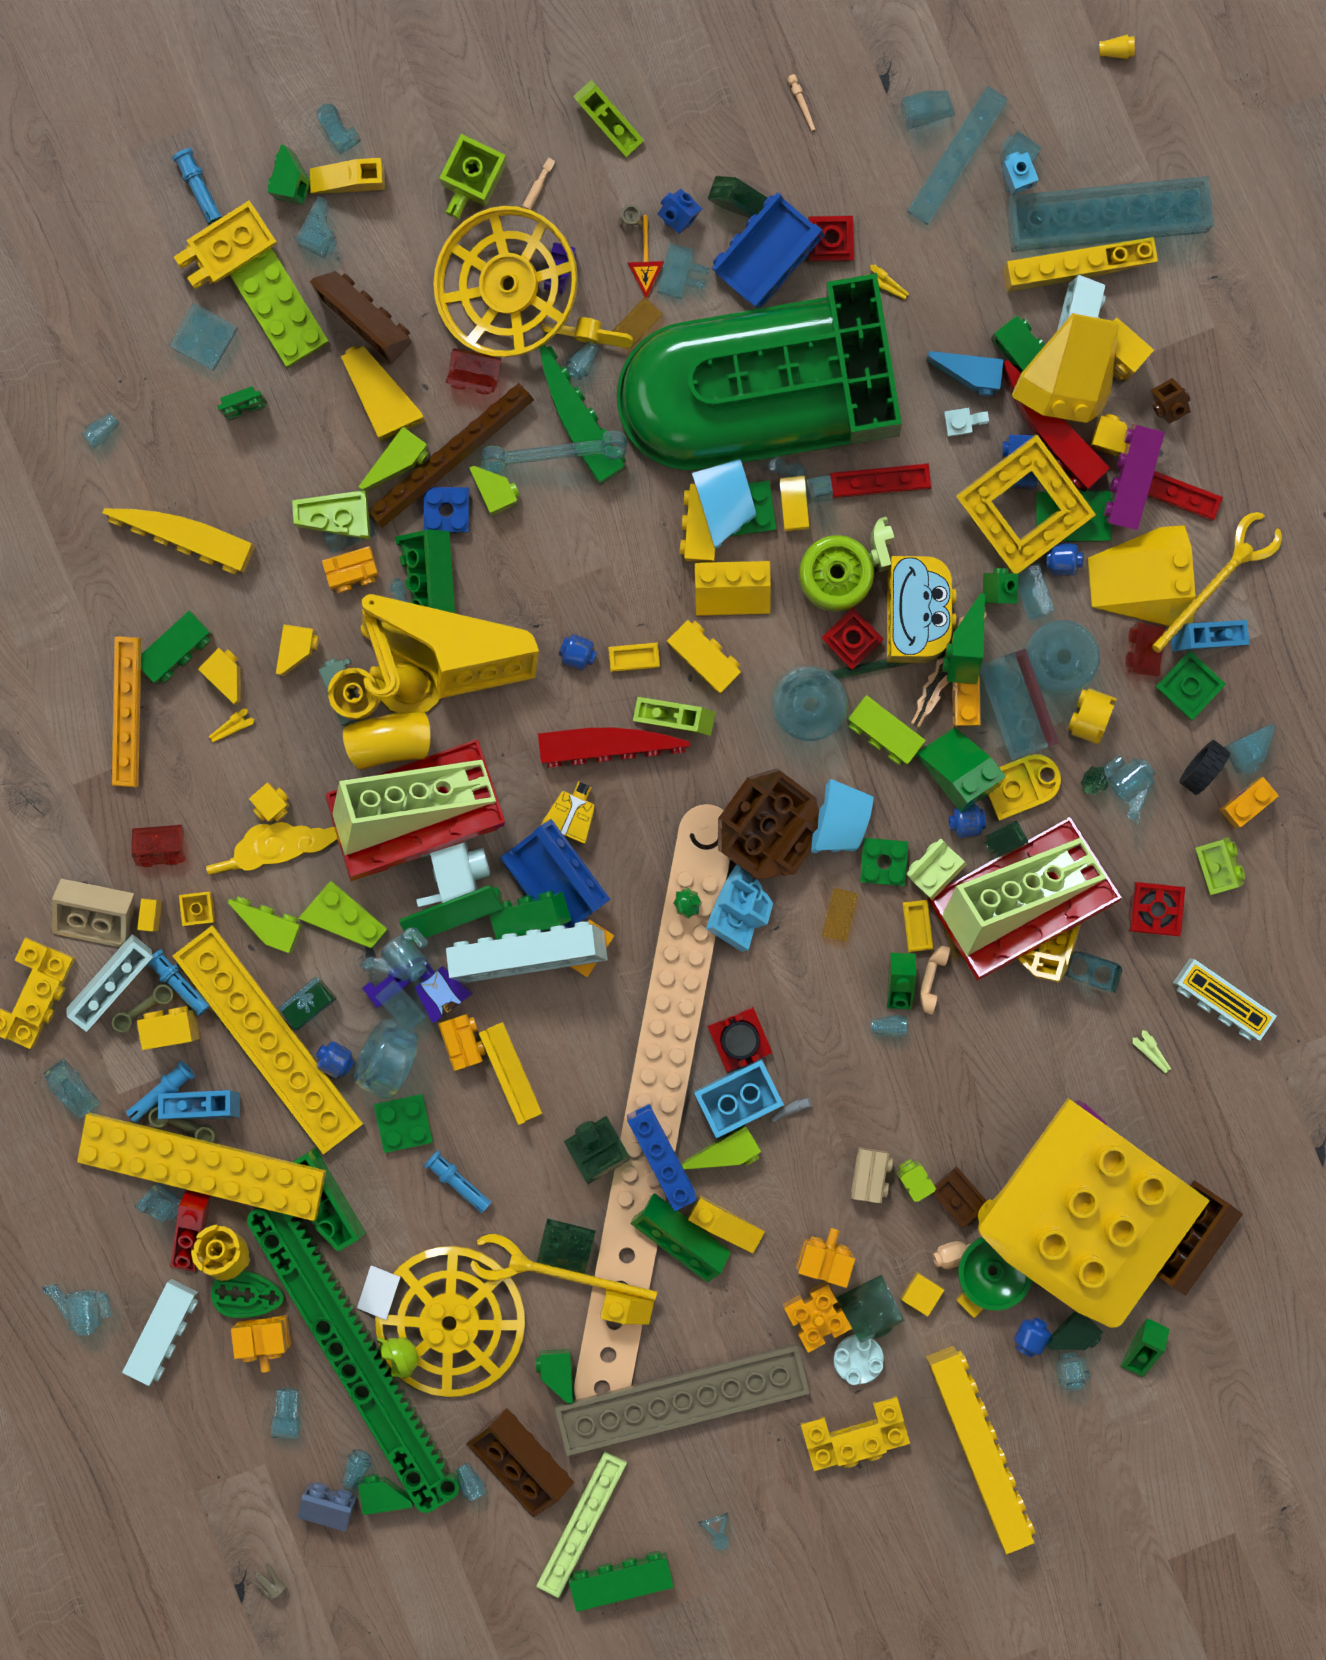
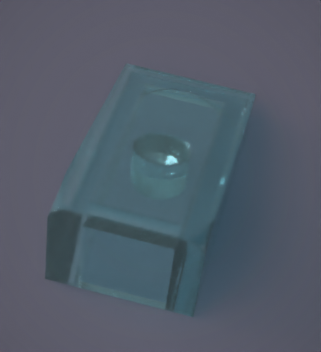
M395 980L375 996L407 1032L427 1017L425 1011Z

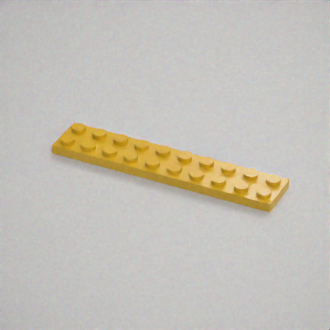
M214 925L210 926L172 955L322 1154H325L364 1124L329 1076L317 1068L316 1059Z
M94 1113L86 1114L77 1159L78 1163L315 1221L318 1216L326 1170Z

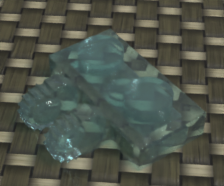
M670 243L657 293L681 299L685 286L704 290V282L687 278L689 271L708 275L709 268L691 263L694 249Z

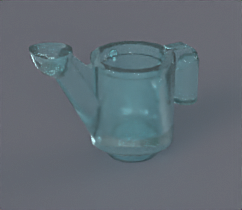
M1118 755L1104 766L1102 770L1103 776L1109 781L1117 795L1125 803H1129L1127 816L1136 826L1140 820L1139 812L1152 785L1155 783L1153 776L1156 773L1145 759L1139 761L1137 758H1133L1113 773L1124 764V759Z
M407 928L403 934L395 937L384 947L381 952L382 958L374 959L369 957L360 966L366 970L375 969L403 981L409 979L414 981L426 971L427 958L411 939L420 948H425L428 945V941L418 929Z
M49 1284L42 1287L44 1293L52 1297L68 1323V1329L75 1331L76 1335L95 1333L96 1327L101 1325V1317L107 1318L111 1316L109 1297L104 1291L82 1290L64 1294L57 1284Z

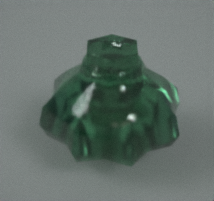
M1091 766L1088 771L1084 772L1083 779L1080 782L1085 794L1096 795L1100 790L1105 791L1109 786L1103 767Z

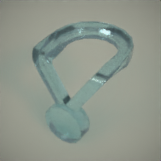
M728 1512L711 1519L698 1521L699 1526H703L715 1536L713 1538V1545L718 1550L726 1549L729 1544L728 1537L723 1534ZM722 1520L719 1533L708 1525Z

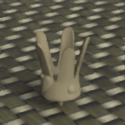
M626 205L622 209L618 224L621 225L625 222L627 234L632 233L634 225H637L640 229L643 228L640 209L635 205Z
M267 1563L266 1568L273 1584L259 1572L255 1573V1577L264 1588L252 1580L250 1582L263 1590L265 1596L271 1601L278 1596L284 1600L281 1593L285 1590L286 1586L282 1581H279L271 1565Z

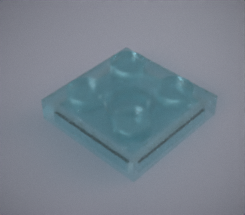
M193 302L169 346L214 371L238 328Z

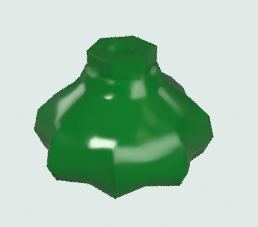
M686 887L682 891L676 892V899L673 904L676 907L677 914L689 919L691 916L699 914L702 902L698 892Z

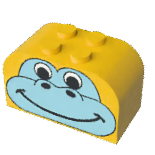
M891 556V566L887 570V663L931 662L944 651L947 643L950 642L953 629L956 628V613H952L953 604H956V589H952L951 573L942 561L934 557Z

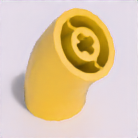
M424 712L383 715L345 726L343 742L349 759L353 765L361 770L390 762L424 759L427 757L430 747V725L428 717Z

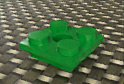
M251 386L221 397L222 404L217 405L225 418L235 420L242 416L241 412L251 409V412L264 409L267 400L260 390L257 391Z
M863 838L860 882L905 886L909 841ZM880 855H887L890 858L891 864L887 869L878 867L877 859Z

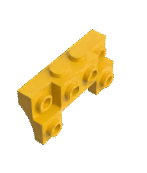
M27 937L24 938L15 961L32 968V971L13 1012L11 1013L0 1008L1 1038L9 1039L29 1049L34 1048L45 1023L49 1024L55 1010L52 1008L55 1001H59L64 994L65 987H63V984L74 963L75 957Z
M897 1395L890 1399L873 1402L877 1419L829 1432L824 1416L817 1420L800 1423L813 1470L817 1471L835 1465H844V1468L858 1465L860 1460L868 1458V1461H874L882 1458V1454L887 1453V1450L910 1444Z

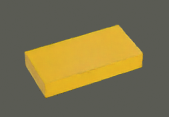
M658 642L608 647L611 672L660 668Z
M928 901L903 902L902 908L908 952L933 949Z

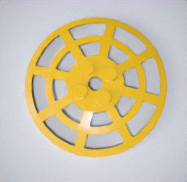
M499 206L483 210L464 220L452 232L438 256L433 283L438 312L453 336L474 351L492 357L507 358L524 355L546 344L559 332L567 321L577 294V265L573 251L565 236L544 216L517 206ZM499 216H522L538 223L532 236L519 231H503ZM490 219L494 234L481 240L470 252L458 245L461 238L473 227ZM546 228L560 241L569 262L556 266L551 253L540 242ZM506 239H518L528 243L521 256L509 253ZM496 242L499 255L494 256L487 263L477 257L486 247ZM536 249L544 256L549 266L548 269L536 272L534 266L530 263ZM454 253L465 260L460 272L459 291L445 293V271L451 254ZM471 266H474L481 271L479 287L468 289V275ZM571 272V293L564 313H561L553 307L558 293V276ZM512 277L514 279L513 288L505 290L503 287L504 280ZM551 279L550 295L548 301L545 302L536 296L539 282ZM482 297L484 302L490 307L483 318H480L475 312L470 299ZM461 301L467 315L477 324L468 337L455 324L448 310L447 303ZM530 304L541 311L532 321L522 325L521 311L529 307ZM499 312L511 314L512 328H499L490 324ZM547 315L558 322L542 339L532 345L524 346L523 333L535 328ZM485 331L499 336H513L514 350H495L478 344L477 341Z
M439 1246L424 1250L401 1264L393 1274L402 1277L410 1286V1289L401 1302L398 1315L388 1314L386 1320L375 1317L377 1338L379 1337L385 1340L383 1324L397 1326L399 1338H407L405 1326L419 1327L424 1340L415 1347L419 1356L418 1366L429 1372L442 1375V1389L426 1386L411 1377L400 1378L420 1391L444 1397L464 1396L475 1393L498 1380L516 1358L523 1341L525 1329V1309L521 1294L514 1280L509 1277L502 1280H488L486 1283H483L471 1274L457 1271L458 1255L478 1260L492 1270L504 1269L498 1262L484 1253L460 1246ZM448 1255L447 1270L431 1273L419 1281L409 1270L413 1265L427 1258ZM446 1278L445 1293L432 1297L423 1287L432 1281ZM456 1279L469 1282L476 1286L478 1290L468 1299L466 1296L456 1293ZM502 1281L506 1284L513 1297L517 1320H502L499 1303L492 1292ZM416 1294L425 1304L420 1317L405 1316L408 1304ZM485 1297L492 1307L494 1320H480L476 1305ZM451 1316L455 1318L457 1325L454 1329L448 1330L443 1326L442 1321L445 1317ZM494 1330L491 1342L487 1349L482 1352L473 1342L478 1331ZM501 1330H517L511 1352L505 1362L498 1368L489 1357L498 1344ZM430 1348L443 1353L442 1367L426 1362L421 1356ZM466 1349L476 1359L465 1366L453 1368L454 1353ZM385 1359L392 1368V1361ZM480 1365L491 1374L486 1380L474 1386L452 1390V1375L468 1373Z

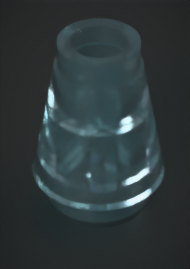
M588 341L567 361L566 369L569 374L579 380H582L584 376H588L599 348Z
M109 412L107 415L84 427L85 431L81 434L93 448H96L105 443L116 426L119 425V422Z
M897 1014L872 1019V1034L901 1039V1036H907V1016Z
M355 1449L352 1454L348 1455L342 1481L343 1486L348 1489L356 1488L371 1466V1456L368 1453Z
M469 1462L456 1469L464 1498L467 1497L469 1503L487 1493L484 1488L486 1486L485 1483L470 1466Z

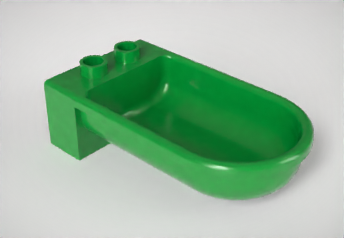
M877 273L826 282V297L675 323L660 328L648 335L628 356L621 370L617 386L619 417L632 443L645 456L665 467L683 471H698L739 459L741 463L899 437L902 421Z

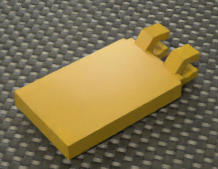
M250 200L187 239L188 245L186 249L175 255L174 259L181 269L190 265L194 260L196 261L200 269L187 277L196 290L206 284L207 281L210 284L213 282L216 284L277 245V241Z

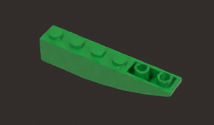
M544 344L539 347L546 381L559 418L574 447L601 486L625 470L623 463L626 462V459L619 448L614 450L609 443L613 439L605 428L601 430L596 423L599 418L592 407L587 409L582 402L585 400V397L578 386L573 388L568 381L572 378L564 366L560 368L555 361L558 356L551 345L546 347Z

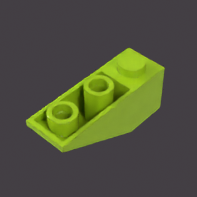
M237 896L236 900H228L229 905L265 945L287 953L293 952L302 928V924L297 923V917L285 913L283 917L273 914L274 909L264 905L256 908L250 905V900Z

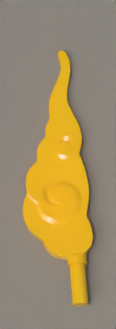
M285 822L272 825H256L249 829L244 838L236 845L233 858L207 865V873L212 875L232 869L252 871L258 869L263 864L283 863L303 853L321 851L337 840L335 828L311 829L303 825L293 827Z

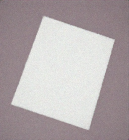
M371 1265L357 1308L386 1320L400 1277Z

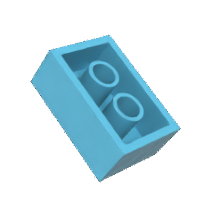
M761 1058L694 1091L716 1138L784 1105Z

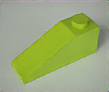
M592 79L573 96L625 157L644 141Z
M402 427L358 487L361 491L365 490L368 492L414 469L417 464L422 465L429 455L427 452L429 449L428 445Z
M637 697L633 721L711 736L716 712L698 706Z
M742 1125L681 1162L683 1169L741 1165L744 1162L746 1165H749L759 1159L757 1154L761 1150L747 1126Z

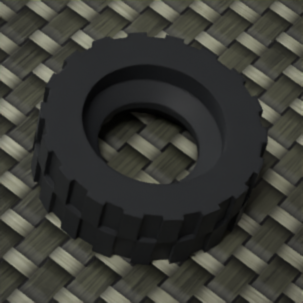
M1211 740L1189 763L1179 783L1194 795L1200 794L1223 769L1231 753L1217 741Z

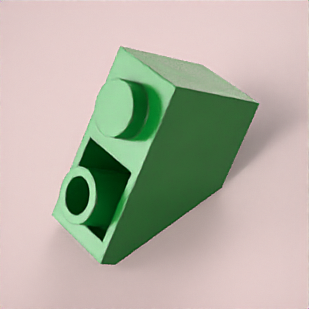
M280 145L279 152L275 156L272 176L268 180L267 192L277 200L304 205L310 180L297 155L287 146Z
M890 953L887 1008L912 1010L917 976L916 954Z

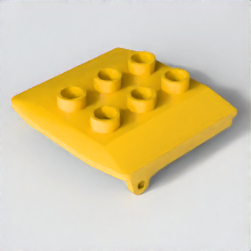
M1067 1098L1004 1188L993 1200L989 1199L982 1205L978 1212V1231L985 1241L1007 1263L1076 1312L1110 1328H1117L1122 1325L1210 1200Z

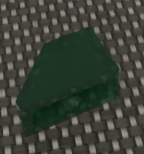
M715 176L708 196V200L722 209L751 218L754 214L758 215L763 209V203L768 198L737 177Z
M1017 820L1010 821L985 835L987 841L984 842L990 855L995 854L996 857H1001L1029 843Z
M1074 1311L1051 1334V1338L1046 1346L1050 1350H1086L1088 1347H1095L1100 1342V1335L1103 1331L1089 1317Z

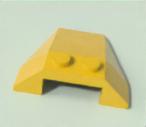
M1072 313L1021 373L1012 397L1045 416L1088 423L1100 415L1112 389L1118 322Z
M1185 525L1159 527L1087 558L1092 608L1164 626H1171L1196 598L1192 547ZM1194 614L1186 624L1193 623Z

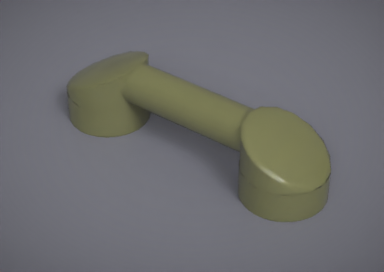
M161 983L154 989L153 995L129 1011L116 1013L112 1018L113 1029L120 1033L126 1032L131 1028L133 1020L157 1003H169L174 996L173 988L166 983Z
M155 1107L149 1113V1122L154 1127L160 1128L168 1123L194 1134L196 1139L212 1143L215 1141L216 1132L211 1125L198 1126L184 1119H158V1107Z

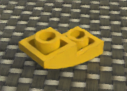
M805 476L780 478L785 531L810 529Z

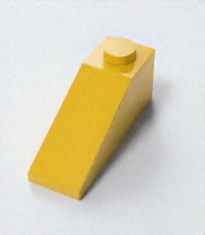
M699 1195L688 1215V1220L751 1253H754L765 1233L764 1230Z

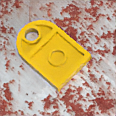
M1033 754L999 767L1006 778L999 788L988 794V798L997 820L1000 821L1052 799L1060 787V771L1057 765L1046 756ZM1043 768H1050L1053 771L1054 776L1050 782H1045L1041 779L1040 772Z

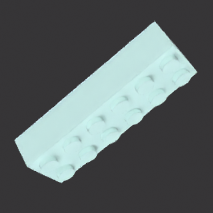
M590 922L575 923V927L565 929V926H554L550 928L549 932L542 933L541 930L526 931V935L518 937L515 933L505 934L499 940H493L492 937L480 938L478 943L469 944L468 941L454 943V947L446 948L449 978L462 983L608 961L604 931L597 928L596 925H590Z

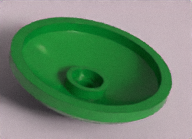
M983 1237L973 1241L960 1258L958 1279L961 1289L970 1301L981 1308L998 1311L1013 1307L1026 1296L1031 1287L1032 1280L1007 1263ZM995 1266L996 1272L990 1275L988 1273L989 1267Z

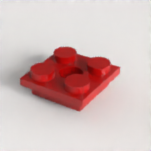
M853 216L808 217L812 224H816L822 229L824 235L828 232H834L839 239L836 243L830 244L823 237L809 253V262L854 261Z
M854 607L821 637L851 670L884 640ZM855 632L859 635L860 641L857 644H850L846 640V634Z

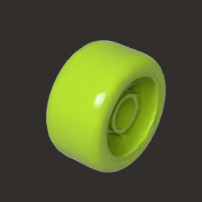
M843 535L826 536L814 542L804 553L798 572L799 584L803 594L816 607L831 612L846 611L858 605L870 591L874 580L873 561L867 549L855 539ZM834 566L841 567L844 572L843 577L840 579L833 578L830 574V569Z

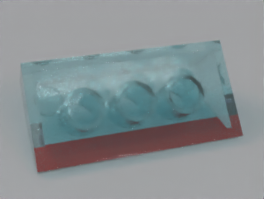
M1025 648L983 663L980 672L1011 760L1058 744L1059 740L1027 649Z

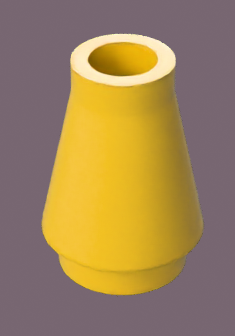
M1128 34L1106 41H1099L1100 57L1106 56L1129 60V57H1135L1134 36L1128 37Z

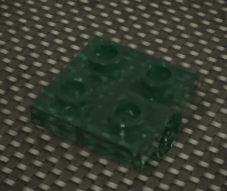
M607 1116L597 1122L587 1121L582 1123L575 1129V1135L564 1141L588 1185L631 1160L630 1155Z
M547 1218L537 1263L585 1274L596 1230Z
M882 1275L837 1297L860 1343L872 1337L875 1339L885 1336L892 1331L893 1326L905 1321Z

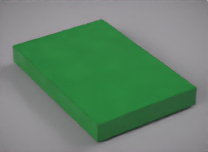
M1079 491L1096 515L1061 542L1112 541L1111 523L1106 522V516H1103L1107 501L1111 502V492ZM1047 492L1035 493L1036 527L1059 510Z

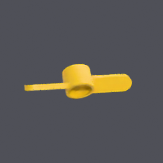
M579 317L576 328L563 325L557 333L573 336L575 340L589 344L600 343L629 348L633 344V337L629 334L602 330V323L600 321L587 317ZM542 323L541 330L550 332L556 324Z

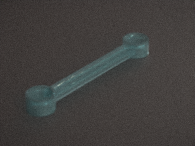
M609 431L603 435L602 440L514 451H504L498 446H488L482 450L480 466L484 470L497 474L505 469V465L601 453L607 458L619 459L626 454L627 437L622 432ZM609 444H618L620 446H611ZM488 459H497L499 461H491Z

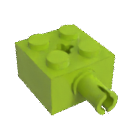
M461 134L439 177L441 186L455 193L445 213L450 217L454 215L453 218L459 220L468 200L486 207L507 165L506 155ZM475 167L478 168V172L470 174L469 169L474 170Z

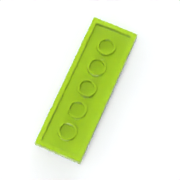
M272 248L230 274L287 368L330 343Z

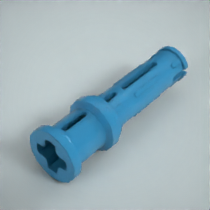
M192 148L181 150L173 155L172 159L174 162H177L183 174L181 176L183 181L191 187L207 223L212 224L222 218V215L217 209L202 178L203 170L201 167H198L193 157L194 152Z
M162 949L158 950L153 954V958L146 966L151 967L160 976L159 980L161 982L168 983L197 1016L202 1015L210 1005L179 974V967L176 964L173 965L163 955L164 951Z
M180 1060L178 1066L168 1075L164 1074L162 1076L161 1082L130 1109L126 1110L128 1117L138 1111L131 1118L133 1122L137 1123L158 1104V1094L177 1093L179 1087L187 1080H193L195 1074L184 1061Z
M437 1150L423 1167L433 1171L439 1177L441 1183L449 1184L482 1214L492 1201L457 1172L456 1165H451L440 1155L441 1152Z

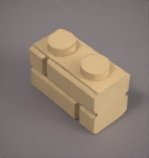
M858 1147L850 1195L852 1199L882 1203V1197L887 1198L889 1183H885L886 1173H891L893 1158H889L888 1152Z

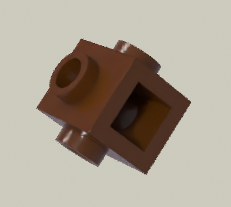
M1173 378L1151 390L1155 402L1152 405L1155 414L1159 418L1163 417L1169 424L1191 412L1188 404L1190 401L1188 392Z

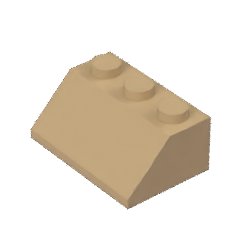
M60 879L52 898V934L121 947L129 937L134 913V893Z

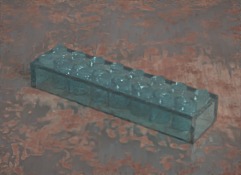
M1209 176L1009 196L1006 202L1011 252L1138 240L1150 237L1159 238L1208 233L1214 226Z

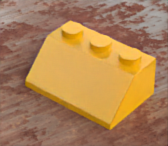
M770 561L695 563L696 616L770 614Z

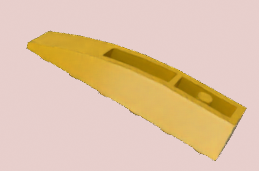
M1154 237L1011 260L1007 261L1004 265L1003 273L1007 292L1070 282L1078 275L1091 278L1157 263L1158 258Z
M104 508L102 512L109 517L107 521L119 527L123 523L131 526V532L143 537L145 533L155 536L153 541L167 546L168 543L177 545V551L190 556L191 552L200 555L199 560L213 565L215 561L223 565L222 570L236 575L237 571L244 574L255 549V546L248 541L207 524L181 516L137 509Z

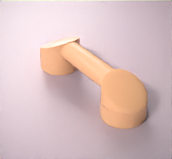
M940 946L928 960L920 990V1001L924 1013L932 1015L934 1012L937 995L930 994L937 965L946 966L950 947Z

